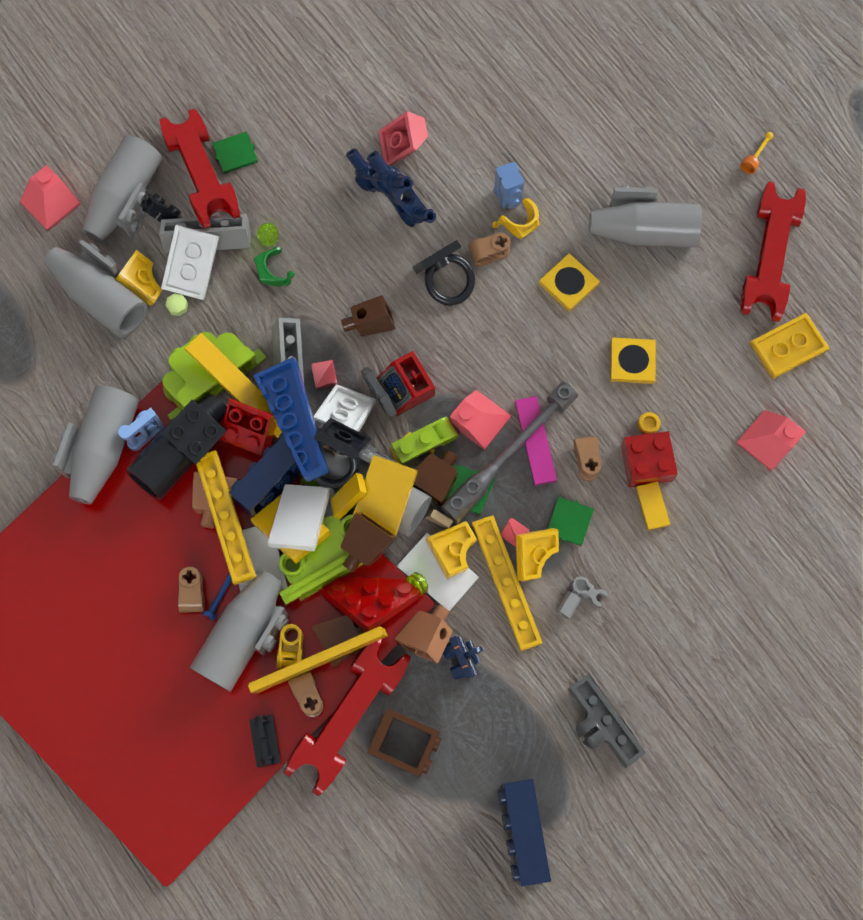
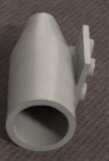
M124 136L93 189L82 229L83 234L89 239L101 243L118 226L123 228L131 239L140 230L145 215H148L142 211L140 204L143 200L149 198L145 193V189L162 161L161 154L152 145L135 136Z
M615 187L609 207L590 211L589 233L629 245L697 247L702 229V209L700 204L655 202L658 189L650 187Z
M84 240L79 242L84 250L79 256L59 247L51 249L45 256L44 263L71 300L118 338L130 335L139 327L146 316L148 306L115 279L120 270L115 267L117 264L108 255L104 257L100 254L101 251L93 243L87 244Z
M103 385L95 386L80 430L70 422H68L66 429H63L59 450H56L53 455V466L64 477L70 479L69 498L84 504H92L118 465L126 440L119 436L118 430L121 426H129L132 423L139 404V400L135 396L117 388Z
M368 445L359 456L360 465L358 473L363 474L364 481L373 455L382 457L376 453L377 449L371 445ZM330 450L324 454L329 471L324 476L334 480L343 478L350 469L349 456L335 455ZM384 455V457H382V458H385V459H387V460L396 462L395 459H393V458H391V457H389V456H387V455ZM412 487L398 529L400 533L409 537L416 531L432 501L430 496Z
M262 570L257 575V578L253 579L226 606L189 668L231 692L255 650L265 656L266 652L270 653L276 645L277 640H275L278 632L288 625L289 620L287 617L289 615L283 607L276 606L282 581Z

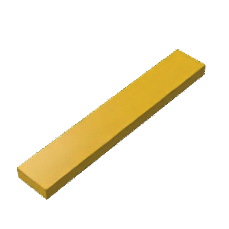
M202 333L184 349L236 401L273 415L262 392ZM273 415L276 425L273 437L278 441V437L282 433V431L278 427L276 423L277 421Z
M216 450L208 452L196 465L230 576L235 586L255 579L257 576L232 497L229 494L230 490Z
M491 515L472 522L474 532L520 652L541 645L543 642L519 580H517V575L494 516Z
M380 626L249 683L250 692L259 693L388 637L387 633Z

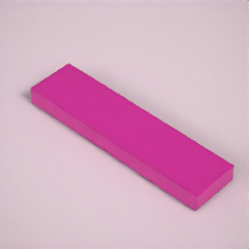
M537 396L515 400L522 432L541 413ZM543 423L524 443L534 486L557 481Z

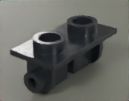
M145 191L149 198L141 202L140 207H142V211L154 219L161 213L157 218L160 223L163 219L182 218L180 216L181 211L172 204L170 206L166 205L165 199L157 193L152 195Z
M262 715L250 719L257 768L281 763L273 715Z

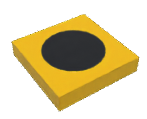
M570 253L539 280V285L568 312L572 311L600 284V281Z
M612 337L610 382L654 384L656 375V340Z

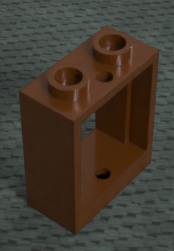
M387 708L367 753L417 777H421L422 773L427 775L432 763L431 760H428L432 751L437 752L442 739L438 737L439 731ZM394 719L431 735L418 768H414L380 752Z

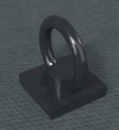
M458 240L413 266L416 274L426 269L425 286L429 295L438 303L448 306L458 305L467 300L475 286V274L470 263L463 257L452 254L461 248ZM452 262L463 268L467 277L465 289L459 295L446 297L436 290L433 283L434 272Z
M330 418L317 430L314 439L319 441L322 447L327 445L333 452L349 456L350 469L341 479H329L322 475L313 480L326 488H342L355 473H358L360 465L359 456L368 447L372 438Z

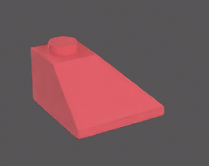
M408 111L378 131L383 159L387 165L391 166L417 150L428 137L425 118Z
M47 165L29 179L20 203L47 231L81 205L62 180Z
M475 390L463 399L450 415V422L456 430L485 450L511 418V415Z
M764 410L736 443L772 471L806 431L790 418Z

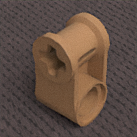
M497 233L471 241L468 247L475 266H484L507 258L510 254L511 240L507 234Z
M597 436L575 438L573 445L579 475L585 481H593L598 477L602 467Z
M185 567L179 573L178 607L180 613L204 612L203 577L194 567ZM190 574H193L196 579H193L190 584L186 578H190Z
M311 671L289 679L288 682L305 715L311 718L318 717L322 713L324 706ZM310 700L317 703L315 704L316 709L313 711L310 708H306L309 706L308 702Z

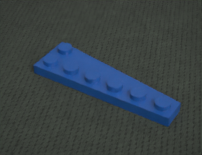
M292 357L255 374L254 378L269 404L268 406L285 437L288 447L292 451V455L304 479L308 482L329 473L321 443L314 439L317 429L297 360Z

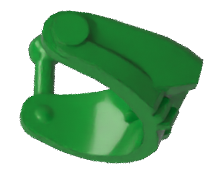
M280 247L263 252L254 258L260 282L263 284L278 287L288 286L292 282L291 278L295 275L293 271L287 273V278H280L274 276L266 266L268 258L282 253Z

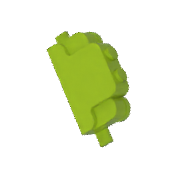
M202 332L244 375L267 359L259 348L252 352L250 348L246 347L232 333H222L216 338L210 332ZM198 335L191 337L188 343L181 348L178 347L173 350L168 359L171 372H168L163 377V390L166 398L173 401L178 407L167 415L170 420L175 418L191 400L198 403L210 394L217 396L225 390L184 350Z
M353 515L346 516L342 521L334 518V516H324L322 524L330 530L331 535L315 548V551L309 552L296 564L284 553L281 555L279 567L291 584V586L279 592L286 605L297 598L300 601L306 599L336 578L343 577L351 572L343 566L349 554L341 549V544Z

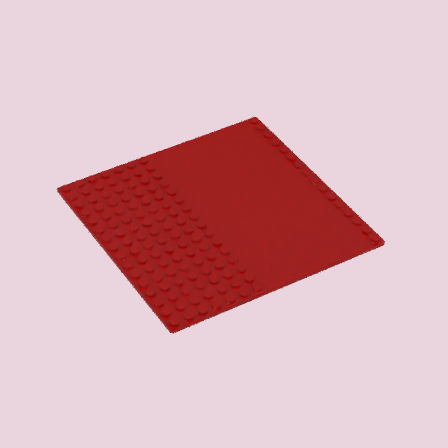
M163 380L139 402L132 423L136 420L139 413L144 410L147 411L149 408H152L165 427L171 421L167 415L178 407L173 401L166 398L163 390ZM225 415L220 423L221 426H223ZM138 432V433H137L136 435H134V436H135V437H138L141 433ZM153 438L138 451L130 450L127 446V441L125 442L118 465L92 504H84L69 498L70 479L61 475L0 533V715L163 886H170L285 765L304 734L308 732L310 735H313L333 714L358 676L349 668L359 652L336 669H333L331 663L328 662L310 670L324 706L322 713L314 718L306 716L302 711L288 680L259 693H251L248 687L249 683L278 671L277 654L281 631L275 637L277 642L270 653L266 652L265 656L255 650L231 692L189 668L226 606L240 593L239 584L234 586L231 581L213 614L216 616L214 621L202 615L203 612H179V573L182 569L194 567L201 573L203 577L205 611H209L230 572L216 527H202L200 524L203 514H197L192 507L194 472H198L197 465L193 464L161 501L149 495L126 473L125 470L154 440ZM220 439L208 451H217L225 477L240 480L247 475V469L254 462L258 463L263 457ZM300 476L290 484L309 486ZM234 502L241 529L245 530L255 527L250 520L251 517ZM383 554L374 564L370 566L363 564L355 572L351 571L343 576L406 579L421 591L420 599L380 625V627L385 629L388 636L382 639L378 649L377 657L380 662L399 644L395 638L418 611L428 613L434 607V602ZM190 574V578H186L190 584L193 579H196L193 574ZM286 577L287 584H288V587H289V586H291V584H290V582L288 581V579H287V577ZM322 590L302 601L297 598L287 605L279 594L276 606L283 607L289 615L287 617L289 620L288 624L298 626L303 632V659L324 651L312 626L345 616L341 610L322 595ZM290 630L286 634V639L289 642H293L298 638L297 630ZM310 700L308 702L309 706L306 708H310L313 711L316 709L315 704L317 703ZM273 715L281 763L257 768L249 720L257 716Z

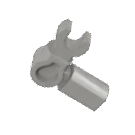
M577 577L571 582V592L568 591L556 612L565 619H570L581 601L580 596L585 599L589 598L591 604L599 608L602 604L597 601L596 596L601 595L605 598L608 596V593L603 589L596 590L587 578Z

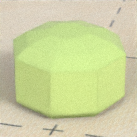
M174 293L167 297L165 306L171 315L181 316L187 312L188 302L182 294Z

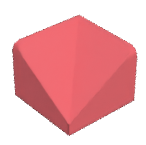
M333 360L311 364L316 390L338 385Z
M510 518L501 536L516 547V535L529 533L530 531L515 519Z

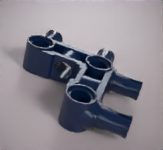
M355 148L347 152L346 157L356 169L355 181L365 191L382 192L387 196L405 224L414 227L422 222L433 223L435 221L436 213L432 209H427L412 189L413 181L410 179V176H404L395 166L387 165L378 151H373L367 156L369 162H366Z

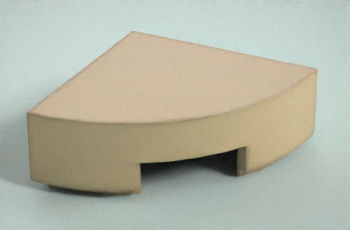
M436 509L427 511L424 519L445 528H450L453 522L451 518Z

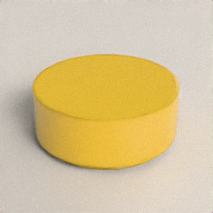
M652 412L642 414L637 422L638 430L642 434L657 433L661 425L659 417Z

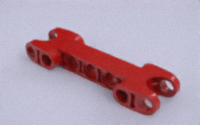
M195 108L188 110L189 118L182 124H173L166 117L160 118L161 131L168 152L180 151L197 191L188 196L194 214L203 228L211 227L210 217L219 211L229 213L233 219L240 218L239 206L232 184L230 182L219 184L202 143L209 141V135L198 111Z
M767 182L759 201L756 215L757 218L766 220L756 277L747 275L744 280L740 301L741 314L749 315L752 305L762 302L770 308L772 321L779 322L781 320L790 293V284L780 282L790 226L799 227L802 222L806 204L805 189L797 188L794 197L787 200L777 195L774 182Z
M382 639L363 647L349 668V670L358 675L318 736L315 738L306 732L286 764L283 773L288 777L305 764H311L317 768L318 778L312 790V793L316 796H320L328 788L344 766L346 758L338 754V752L379 690L389 696L402 679L410 662L411 656L404 653L393 664L389 666L383 665L377 657Z

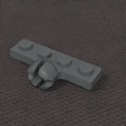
M588 674L568 688V691L586 716L584 720L576 725V733L579 738L588 731L591 734L582 741L584 745L588 748H595L602 742L607 743L625 768L646 753Z

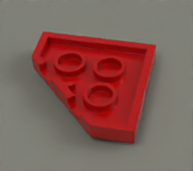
M338 577L321 588L322 595L366 632L379 627L421 598V591L406 579Z

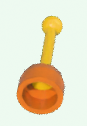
M767 132L765 134V139L754 156L749 155L744 158L740 164L742 171L747 174H754L759 167L757 157L767 142L773 139V133Z

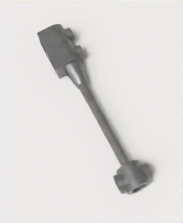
M561 382L547 397L549 405L493 463H490L476 474L471 475L440 507V512L451 518L453 524H459L487 495L490 484L508 459L555 411L563 413L578 398L575 389L568 383Z

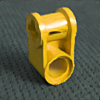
M288 624L281 630L277 654V670L303 660L304 635L302 630L294 624ZM297 630L298 638L293 642L287 641L286 634L288 631Z

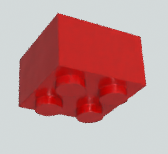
M669 431L624 437L621 443V450L629 487L654 482H672L678 473Z

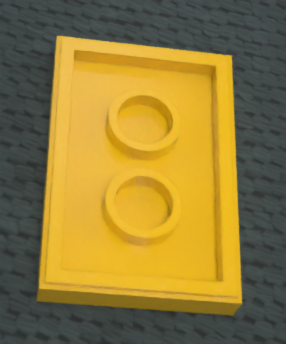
M807 313L792 319L749 343L772 380L830 349Z
M373 455L364 481L367 493L356 504L353 516L356 512H362L396 536L418 470Z
M282 494L250 519L252 524L268 539ZM323 524L321 525L316 547L331 535L330 530ZM279 548L295 564L311 552Z

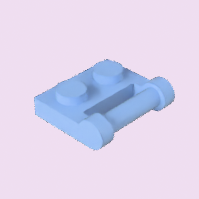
M149 408L147 411L144 410L139 413L136 420L129 426H121L118 434L123 440L127 441V446L130 450L138 451L159 434L165 426L152 408ZM138 432L141 433L138 437H135V436H134V435H136Z

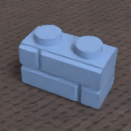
M516 162L502 165L496 169L494 192L496 197L499 198L498 201L502 209L516 208L522 201L525 181L521 173H519L520 170Z

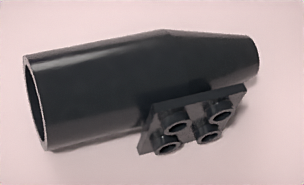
M210 394L198 403L191 400L125 470L128 476L149 495L161 501L193 464L196 465L227 431L220 425L227 406L213 394Z

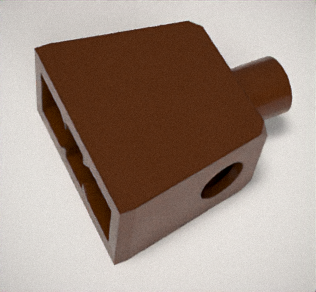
M383 295L352 306V316L341 319L345 332L357 329L361 336L395 329L391 309Z
M446 450L441 459L434 454H430L416 468L418 472L413 487L430 496L434 503L442 506L447 501L458 478V470L452 466L458 456L450 450Z
M356 512L341 544V549L349 554L343 566L355 572L360 563L366 566L374 564L397 539V536L364 513Z
M347 615L312 626L324 650L366 632L356 623L353 624ZM362 648L330 661L333 669L338 668Z

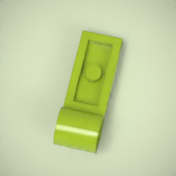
M443 417L391 443V448L400 464L403 465L440 445L449 444L458 438V434L449 418Z

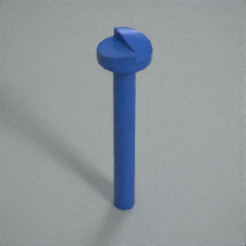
M230 573L209 611L204 610L202 614L212 621L216 619V616L213 614L232 581Z

